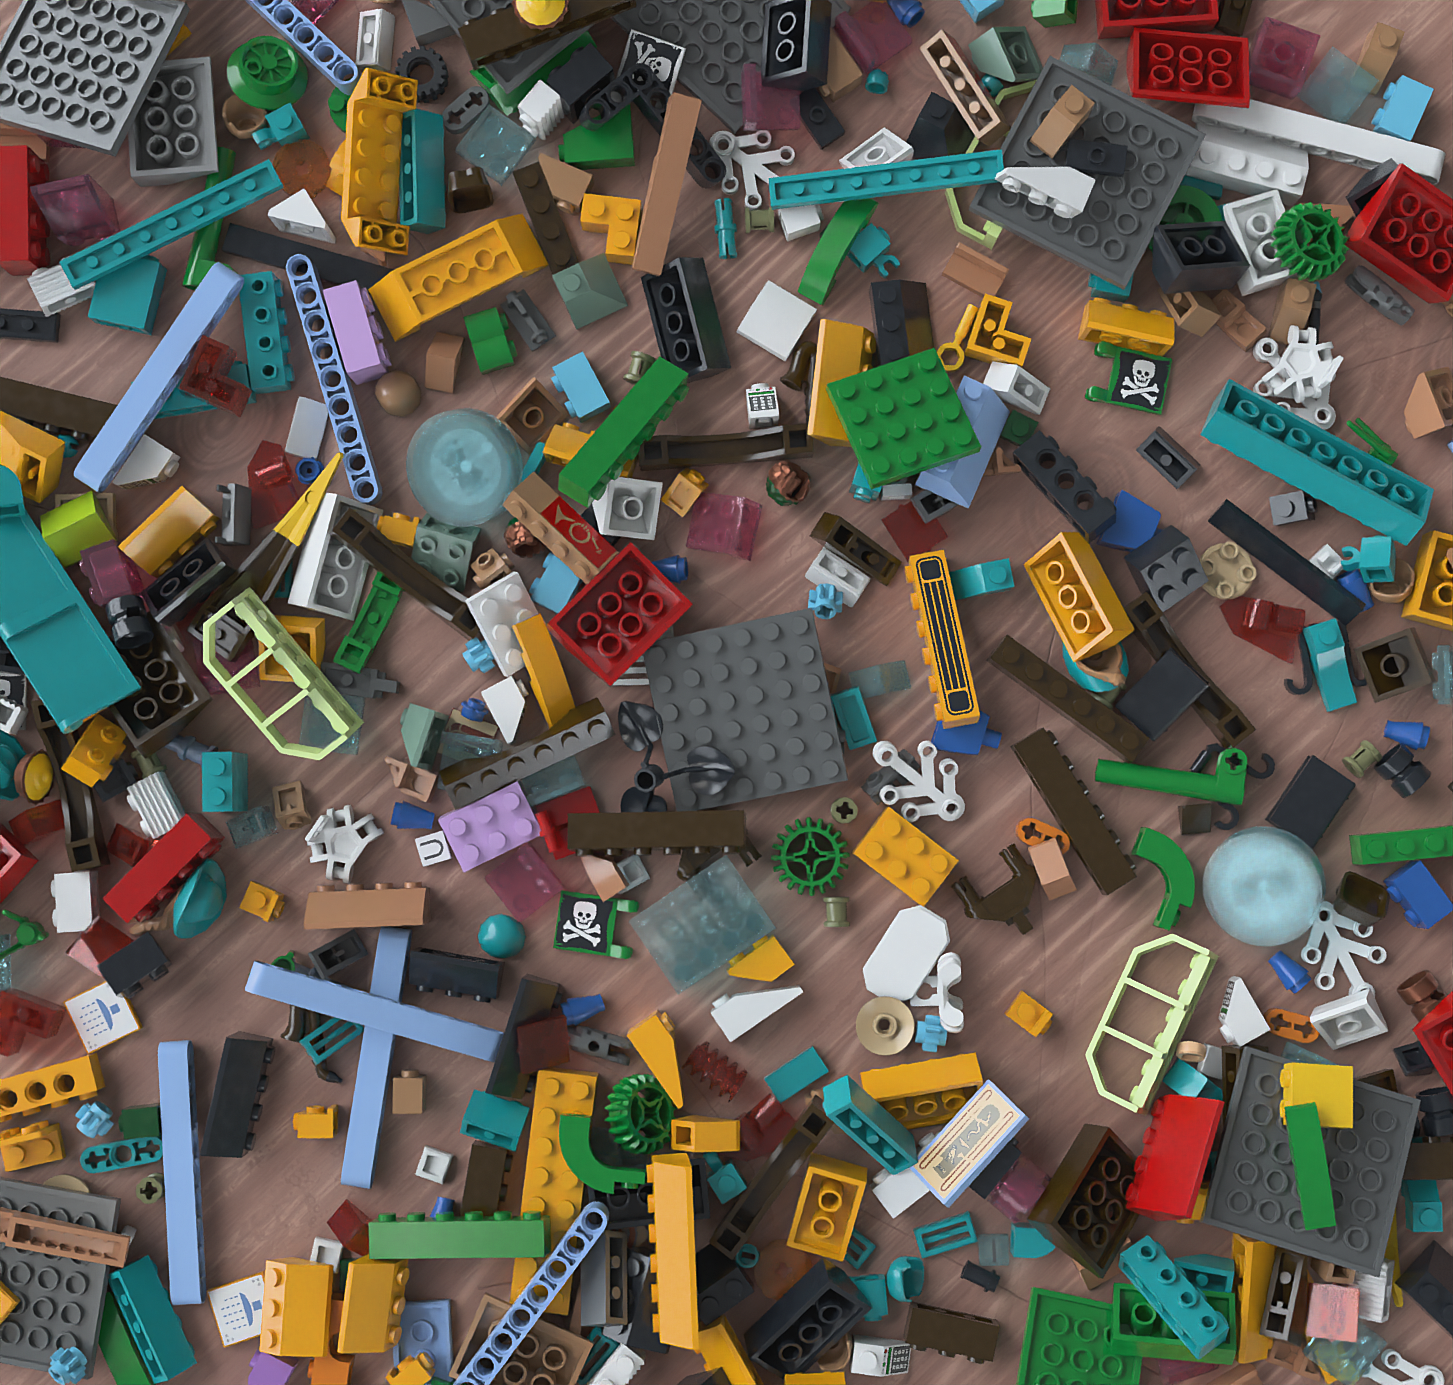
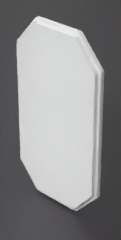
M922 905L900 910L863 967L867 990L879 997L889 996L901 1002L913 999L950 943L946 920Z

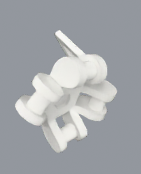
M1291 325L1288 331L1287 340L1289 345L1278 365L1261 379L1271 384L1275 389L1272 391L1275 396L1293 383L1292 394L1296 403H1300L1306 397L1318 398L1321 396L1322 388L1330 383L1343 357L1339 355L1333 359L1331 349H1333L1332 342L1316 345L1315 328L1308 327L1307 330H1300L1298 326ZM1283 368L1290 375V378L1285 382L1277 374ZM1309 378V385L1303 386L1302 380Z
M346 805L344 809L337 811L334 808L327 809V815L319 817L305 838L307 846L311 845L313 857H310V862L328 860L326 879L333 880L334 878L343 879V883L350 884L354 871L353 864L366 845L383 835L384 832L381 828L377 829L372 821L375 819L372 813L354 823V813L351 805ZM345 821L346 826L337 827V822ZM361 827L364 828L368 835L363 839L356 831ZM322 843H325L327 854H324ZM336 861L345 863V868L338 867Z
M950 952L944 954L938 960V975L927 976L924 983L930 984L932 988L937 987V994H932L929 999L925 1000L915 995L910 1000L911 1006H939L940 1021L943 1028L950 1033H959L964 1028V1015L961 1012L963 1001L961 998L949 994L948 989L961 981V959L958 954Z

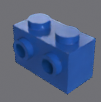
M1410 860L1383 880L1388 887L1386 891L1390 894V898L1395 903H1400L1405 910L1403 913L1404 917L1413 927L1429 929L1453 911L1452 902L1421 860Z

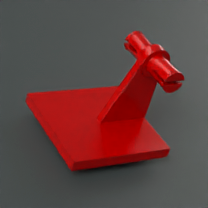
M587 786L537 805L538 813L535 816L541 828V831H539L540 837H544L549 853L553 852L555 860H559L576 853L568 849V814L600 813L591 786Z

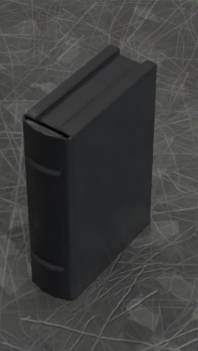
M1171 647L1117 702L1115 707L1150 740L1155 742L1164 732L1168 731V728L1197 699L1201 698V695L1211 685Z
M1308 755L1265 820L1302 846L1313 850L1320 838H1323L1322 835L1345 801L1349 799L1348 797L1356 784L1316 756Z

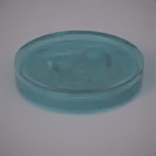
M458 408L436 414L418 428L408 448L406 471L409 485L415 498L431 516L449 525L468 527L492 520L507 510L502 504L522 482L523 464L514 436L499 419L482 410Z
M1262 826L1240 830L1229 836L1218 846L1205 867L1202 889L1208 911L1216 923L1229 935L1242 942L1256 946H1277L1297 939L1312 926L1325 900L1326 880L1318 857L1304 841L1287 831Z

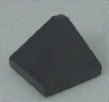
M1420 1041L1393 1049L1405 1076H1420L1432 1073L1434 1066Z

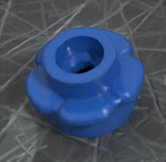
M314 457L303 458L295 467L298 480L305 485L313 483L324 470L323 464L320 461H316ZM309 468L312 469V473L310 474L307 473V470Z
M469 698L468 702L463 701L461 703L463 706L461 715L473 721L482 722L484 716L489 712L485 708V702L476 698Z

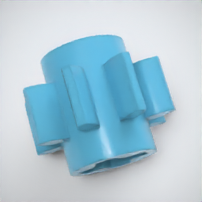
M828 583L819 584L815 590L809 591L808 608L814 610L816 617L830 619L835 616L836 612H842L843 592H837L835 585Z
M475 637L465 643L468 650L462 653L473 672L480 668L482 673H485L495 667L492 661L495 658L485 639L480 642L479 638Z
M926 1015L925 1021H917L915 1043H922L923 1051L937 1052V1045L945 1046L947 1030L941 1025L940 1016Z
M95 1101L92 1105L87 1102L86 1105L83 1104L75 1115L80 1119L76 1126L83 1134L90 1138H95L97 1134L100 1136L106 1135L114 1125V1122L109 1120L113 1112L99 1101Z
M60 1347L50 1357L52 1360L50 1365L52 1366L48 1371L51 1377L60 1385H65L70 1381L76 1385L86 1375L84 1372L86 1367L84 1365L87 1363V1359L76 1347L67 1348L66 1350Z

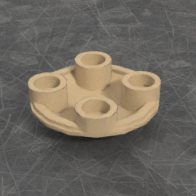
M1234 542L1216 544L1208 548L1199 560L1209 580L1202 585L1203 589L1211 596L1222 600L1235 599L1243 595L1251 587L1256 577V569L1249 554Z

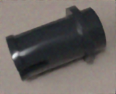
M969 1260L966 1261L960 1276L962 1279L964 1278L983 1287L984 1292H994L1000 1280V1276L996 1274L995 1270L988 1271L971 1263Z

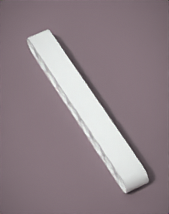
M1251 99L1249 108L1195 103L1192 121L1195 123L1199 122L1308 151V154L1369 170L1392 158L1398 165L1403 163L1432 185L1439 182L1446 155L1442 150Z

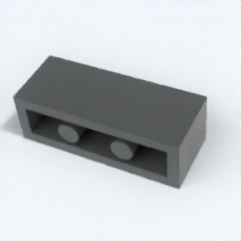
M604 1230L581 1261V1326L610 1327L627 1325V1232ZM581 1238V1248H582L583 1246H585V1243H584L583 1239Z

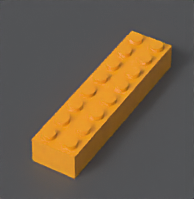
M541 1066L537 1074L520 1216H523L525 1211H541V1216L550 1215L552 1252L582 1212L585 1183L571 1171L561 1151L559 1141L560 1115L562 1113L592 1115L591 1141L599 1073ZM578 1236L569 1239L571 1246L574 1248H578ZM550 1253L545 1257L515 1258L510 1304L515 1302ZM556 1260L551 1263L553 1270L556 1272L567 1270L566 1265L562 1261ZM575 1270L544 1312L568 1315L571 1306ZM536 1285L533 1287L536 1295H548V1290L545 1286Z

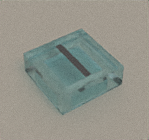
M978 1234L980 1266L1009 1265L1008 1234Z

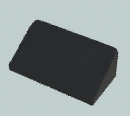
M1160 426L1136 449L1176 489L1200 466Z

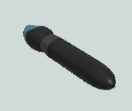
M1316 281L1314 282L1317 285L1309 315L1308 327L1316 329V345H1318L1322 291L1319 282Z

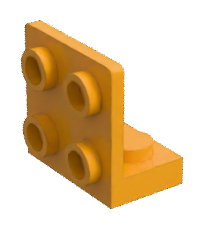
M44 1120L21 1128V1132L20 1127L3 1130L0 1133V1148L6 1172L66 1157L59 1123L49 1125L48 1120Z

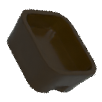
M473 167L467 170L453 171L448 174V198L451 208L455 213L481 210L493 205L494 199L491 187L483 168Z
M1349 871L1344 874L1336 889L1337 897L1334 900L1333 909L1338 914L1366 927H1371L1385 918L1390 901V894L1386 891V888L1355 872Z

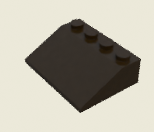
M150 611L147 612L146 618L150 621L154 637L149 643L134 649H120L115 645L113 635L109 636L112 644L137 680L141 689L108 707L135 748L145 759L169 744L213 700L161 623H158L153 618Z
M1084 1124L1027 1220L1045 1239L1095 1276L1103 1279L1140 1215L1125 1209L1128 1202L1125 1199L1126 1191L1129 1185L1134 1182L1136 1175L1134 1165L1137 1157L1110 1127Z

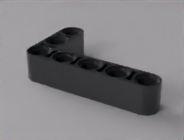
M637 63L590 99L580 111L579 121L585 129L596 131L634 102L661 137L668 98L671 94L648 65ZM632 74L642 77L644 85H637L632 79ZM610 92H618L622 97V103L612 100ZM653 97L657 98L661 102L662 108L657 109L653 107L650 99ZM589 109L597 110L600 113L601 119H592L589 115ZM695 127L692 145L696 147L698 154L694 156L689 153L686 170L700 187L705 189L712 188L725 177L726 166L698 128ZM705 167H710L714 170L715 179H711L706 175Z

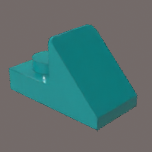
M1177 1058L1162 1080L1163 1083L1181 1096L1222 1101V1089L1179 1058Z

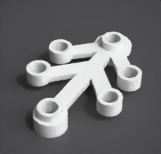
M759 130L756 134L735 137L728 131H718L710 138L709 144L726 166V175L721 184L722 191L727 195H733L738 191L739 183L737 178L733 176L731 160L733 159L742 166L746 189L745 206L749 207L750 210H759L762 205V198L757 191L755 175L767 184H769V178L779 177L763 165L778 162L785 166L792 164L795 158L793 148L783 146L779 150L747 155L740 149L755 145L759 149H767L771 145L772 137L767 130ZM760 136H766L768 141L762 144L757 139ZM721 142H725L729 147L726 150H720L718 145ZM783 152H789L791 154V158L785 160L781 157V154ZM732 181L735 183V187L727 189L725 183ZM752 197L757 198L759 201L755 206L748 203V200Z
M1262 338L1254 345L1253 356L1257 361L1262 363L1269 362L1273 368L1278 365L1281 357L1278 354V345L1273 339ZM1264 344H1268L1271 347V353L1263 351ZM1284 368L1278 372L1284 382L1290 378V375ZM1336 373L1334 374L1330 383L1335 379ZM1309 378L1302 380L1303 386L1309 385ZM1259 380L1253 387V392L1264 398L1272 396L1294 399L1292 394L1293 383L1277 396L1272 392L1275 389L1268 381ZM1330 383L1322 388L1321 396L1316 398V400L1312 396L1306 397L1301 402L1305 408H1291L1286 402L1277 403V405L1323 430L1330 428L1335 422V410L1328 404ZM1260 384H1264L1267 387V393L1259 391L1258 387ZM1318 411L1325 413V420H1320L1317 417Z
M880 741L874 746L873 757L881 766H891L914 784L899 787L884 786L879 794L885 804L892 805L898 799L928 796L935 802L920 805L912 802L905 803L901 808V814L908 822H914L920 816L938 814L946 821H954L961 817L965 810V803L962 797L955 791V775L958 773V765L950 758L943 759L940 762L939 770L943 774L942 793L935 787L933 758L937 754V749L932 742L923 741L917 749L918 754L921 756L922 776L898 757L897 749L891 742ZM925 747H932V751L928 755L923 754ZM885 751L891 752L889 759H882V754ZM947 764H953V769L950 772H944ZM893 791L894 795L892 798L886 799L884 798L885 793ZM951 803H954L955 809L953 811H947V806ZM914 808L915 813L912 816H907L906 811Z
M1317 901L1313 903L1307 914L1312 929L1307 945L1301 951L1303 961L1310 964L1319 962L1321 952L1318 947L1323 933H1325L1329 941L1320 973L1314 979L1315 985L1322 990H1329L1334 986L1335 980L1332 974L1338 958L1351 983L1349 995L1360 992L1362 989L1370 988L1375 998L1373 986L1363 981L1349 952L1366 957L1372 963L1380 964L1386 959V951L1380 946L1370 947L1343 938L1335 927L1353 930L1356 936L1365 938L1372 934L1373 926L1367 927L1366 932L1361 934L1358 930L1360 923L1337 914L1333 909V904L1330 902ZM1322 910H1325L1328 914L1325 921L1319 918V913ZM1311 949L1315 951V958L1313 960L1307 958V952ZM1378 949L1380 951V957L1379 959L1374 960L1372 957V952ZM1323 976H1327L1329 979V983L1326 986H1322L1320 983V979Z
M1386 1349L1382 1353V1362L1390 1369L1398 1368L1412 1377L1411 1379L1399 1381L1374 1367L1372 1362L1365 1357H1359L1353 1363L1355 1372L1361 1377H1369L1382 1385H1444L1445 1383L1442 1372L1435 1366L1424 1365L1418 1368L1404 1360L1393 1349ZM1394 1354L1396 1360L1394 1363L1389 1364L1387 1359L1390 1355ZM1366 1362L1368 1368L1366 1371L1361 1372L1359 1367L1362 1363ZM1432 1375V1382L1425 1384V1377Z

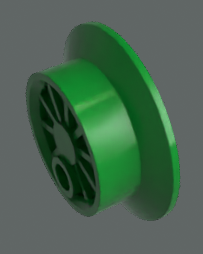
M258 36L242 44L232 53L227 64V79L232 91L246 104L263 110H277L288 103L293 105L300 100L307 88L308 71L303 59L287 42L273 36Z
M1179 185L1159 225L1222 221L1218 206L1208 194L1192 186ZM1152 236V238H1151V240H1150V242H1149V244H1148V248L1151 250L1152 253H1153V236Z

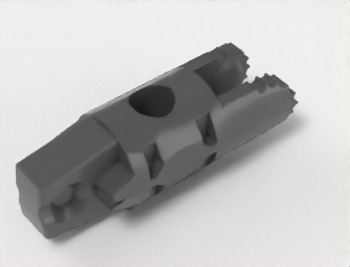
M1362 265L1357 266L1353 274L1345 278V284L1382 315L1397 324L1404 325L1413 315L1415 309L1401 294Z
M563 1025L558 1041L572 1045V1050L627 1066L630 1063V1057L610 1050V1047L615 1045L626 1049L634 1048L629 1038L583 1025H578L577 1028ZM592 1041L598 1042L599 1045H595Z

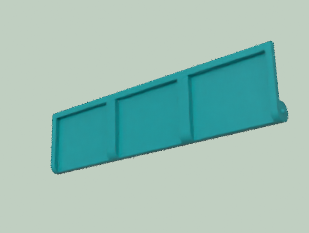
M25 510L26 515L0 518V636L62 733L68 734L78 729L83 724L84 719L140 690L141 687Z

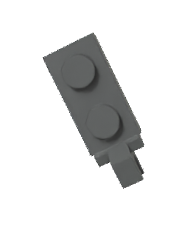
M321 662L320 671L340 694L372 699L383 698V692L399 694L401 682L385 680V672H380L377 669L363 668L361 673L358 674L336 663Z

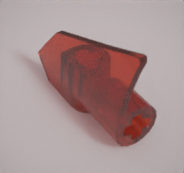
M262 440L247 466L249 488H252V529H259L282 520L300 499L291 480L294 477L282 446Z
M1244 596L1227 599L1219 606L1234 635L1289 664L1293 663L1296 635L1302 632L1305 623L1304 609L1274 604L1275 602Z
M769 1093L748 1113L743 1112L734 1119L740 1120V1150L717 1152V1154L748 1162L772 1152L794 1124L795 1119L779 1103L775 1096Z

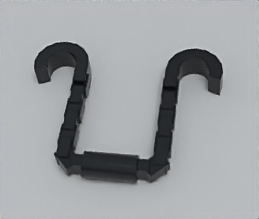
M1337 621L1345 643L1344 652L1351 683L1355 687L1368 685L1365 677L1363 680H1358L1354 675L1347 626ZM1318 623L1309 624L1308 627ZM1302 626L1297 632L1304 685L1301 689H1298L1293 685V680L1284 679L1286 690L1293 695L1305 694L1313 685L1309 653L1307 651L1308 646L1302 630L1306 628L1305 626Z
M1218 743L1207 745V749L1201 751L1189 768L1190 772L1201 773L1211 759L1213 751L1220 754L1226 749L1220 747ZM1262 753L1261 759L1266 762V770L1263 773H1259L1247 764L1246 773L1256 779L1270 777L1275 770L1273 758L1268 754ZM1234 755L1226 758L1234 765L1239 764V760L1234 759ZM1217 802L1218 805L1230 812L1231 820L1227 824L1217 821L1214 825L1221 830L1234 828L1239 821L1238 810L1231 804Z

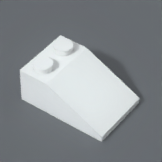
M1278 189L1223 206L1225 221L1251 265L1237 282L1242 296L1280 285L1288 278H1297V273L1288 276V267L1280 268L1282 260L1274 258L1277 249L1270 247L1272 242L1275 241L1270 236L1273 230H1275L1274 224L1280 219L1282 213L1285 212Z

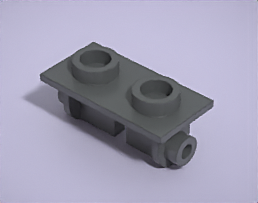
M524 289L518 293L515 290L510 292L506 296L508 300L500 304L532 352L556 336Z
M905 749L898 752V757L915 771L921 767ZM884 766L879 771L872 773L861 788L879 805L881 802L885 804L879 794L884 786L891 785L896 787L893 784L896 779L904 786L909 780L891 766ZM887 791L884 798L890 799L894 792Z

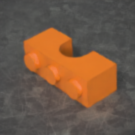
M332 1292L327 1356L315 1357L314 1360H310L307 1377L312 1378L311 1385H351L355 1355L339 1353L334 1345V1334L340 1332L345 1294Z

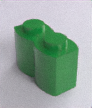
M493 307L463 317L482 375L515 365L513 358L517 357L518 353L514 341L507 340L505 330L510 328L504 312L499 314L497 307Z

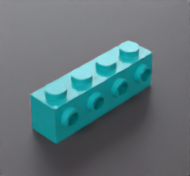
M417 108L416 110L403 113L399 176L400 224L409 226L410 231L430 234L446 228L443 115Z
M272 271L240 275L244 278V284L239 294L251 389L256 394L291 390L290 381H294L295 377L293 366L288 364L287 353H291L289 336H285L284 325L288 324L285 307L281 308L280 297L284 296L282 280L278 279Z
M845 1075L823 1087V1108L826 1116L892 1175H896L918 1163L913 1134L850 1076Z
M1147 1235L1120 1254L1118 1265L1120 1270L1197 1360L1226 1340L1229 1327L1225 1317L1219 1311L1213 1310L1207 1303L1205 1294L1198 1287L1194 1288L1187 1280L1184 1270L1178 1264L1174 1265L1167 1257L1164 1247L1159 1242H1154Z
M149 1255L127 1263L125 1267H120L109 1273L108 1282L154 1384L168 1381L197 1364L194 1357V1348L184 1335L182 1321L175 1314L170 1304V1295L167 1289L162 1286L158 1277V1268Z

